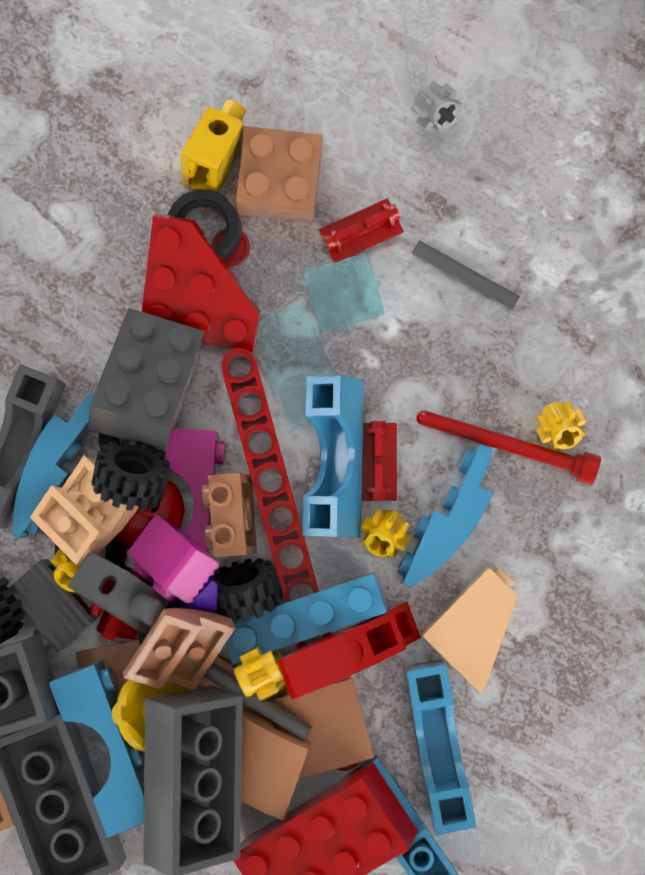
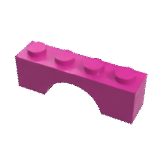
M174 428L167 448L166 460L170 462V470L180 475L188 484L194 501L192 520L184 533L209 554L205 540L206 525H211L210 509H205L203 505L202 487L208 484V475H216V465L224 463L225 441H218L219 434L217 431Z

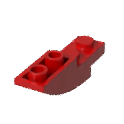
M405 601L389 607L387 613L360 621L344 630L333 632L278 659L277 663L292 700L380 663L407 649V645L420 639L421 636L409 604Z

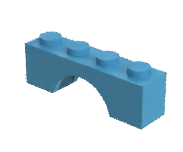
M342 375L306 377L305 417L313 424L318 435L320 468L314 486L303 496L302 536L361 537L364 380Z
M375 571L274 606L275 609L271 612L263 611L264 616L260 618L254 615L250 617L251 621L243 622L241 618L237 623H233L235 630L227 640L226 646L232 664L241 662L239 656L259 647L262 654H265L269 651H274L387 613L389 607L377 572Z
M103 660L49 682L62 720L65 722L82 723L93 728L101 735L109 749L111 757L110 774L105 786L93 798L107 838L144 824L143 767L145 754L126 742L119 730V726L112 719V708L117 703L114 691L118 690L117 680L110 667L105 668Z
M440 660L403 667L433 829L436 835L477 828L470 789L457 739L454 703L447 665Z

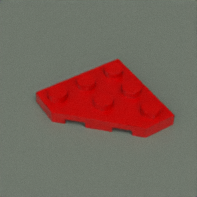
M163 214L153 215L141 312L204 331L202 343L233 349L243 348L253 352L256 349L261 310L253 299H249L236 281L237 277L221 255L217 254L203 236L205 233L197 222Z

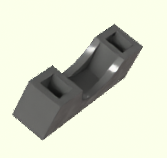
M22 364L19 365L6 396L5 415L0 430V528L2 529L7 528L12 516L18 485L31 450L41 432L52 418L66 385L55 377Z

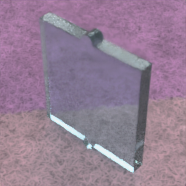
M368 253L302 271L310 296L307 303L313 307L320 333L385 315L378 291L380 281L375 280Z

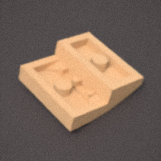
M87 456L82 457L62 488L51 485L30 516L34 523L78 566L82 565L90 551L95 554L99 553L123 529L138 510L137 505H134L133 511L126 510L125 504H120L119 508L112 506L113 500L110 499L104 502L100 499L101 493L95 494L91 480L96 460Z

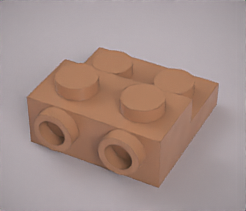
M243 473L208 475V484L202 487L203 505L205 509H210L211 525H206L205 527L207 549H213V557L257 554L251 476Z

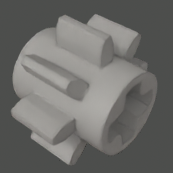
M432 81L431 85L419 90L415 98V105L411 107V110L419 116L416 122L426 130L433 127L439 133L442 132L443 128H448L454 124L459 115V108L462 107V103L455 99L457 91L447 83L440 86L435 81Z

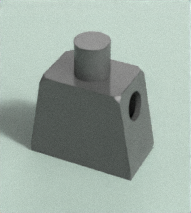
M91 551L68 584L69 588L145 635H148L158 617L169 603V600L161 596L149 585ZM109 579L115 582L116 586L111 593L106 595L102 592V586Z

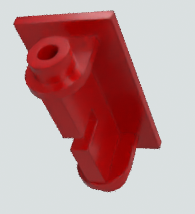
M388 198L318 229L334 265L404 233L398 220L400 219L399 211L395 204L391 205Z
M386 421L363 423L361 501H397V423H386Z

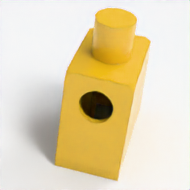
M226 100L221 111L213 107L206 108L180 153L183 186L192 190L204 189L221 193L242 148L244 132L242 120L246 114V109L241 104L233 100Z

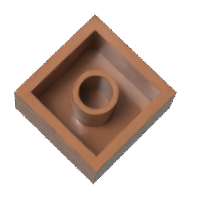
M244 126L236 194L238 214L314 223L323 135Z

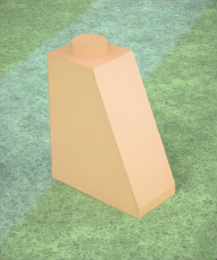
M484 567L420 632V635L479 693L486 688L518 595L511 589L515 584L514 581L499 567L494 572L489 567Z

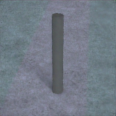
M420 240L412 252L413 255L512 310L520 298L516 293Z
M212 663L205 673V678L224 690L243 695L244 703L303 741L310 733L311 725L269 698L260 701L256 693L246 697L237 678L216 664Z

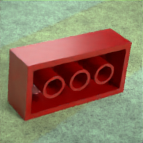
M371 762L287 812L284 821L277 818L245 837L240 844V859L233 861L242 875H366L408 851L418 830L375 764Z

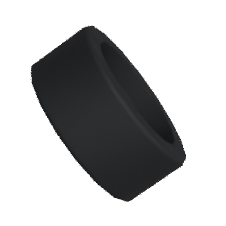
M196 189L183 194L172 204L168 216L185 219L191 210L200 206H210L219 210L227 224L226 235L223 241L213 249L217 254L221 255L224 261L229 259L236 252L242 237V224L234 206L224 195L213 190Z

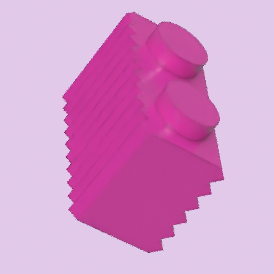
M155 514L127 552L137 562L133 569L146 580L152 583L155 580L156 582L152 588L171 602L175 597L186 603L193 602V597L198 595V590L203 589V583L208 582V576L213 575V570L218 568L217 561L181 529L158 514Z

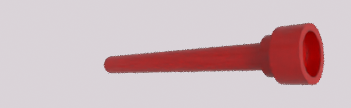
M426 410L420 411L416 416L418 424L568 470L570 475L576 477V481L592 486L599 471L601 456L585 451L583 455L576 453L575 456Z

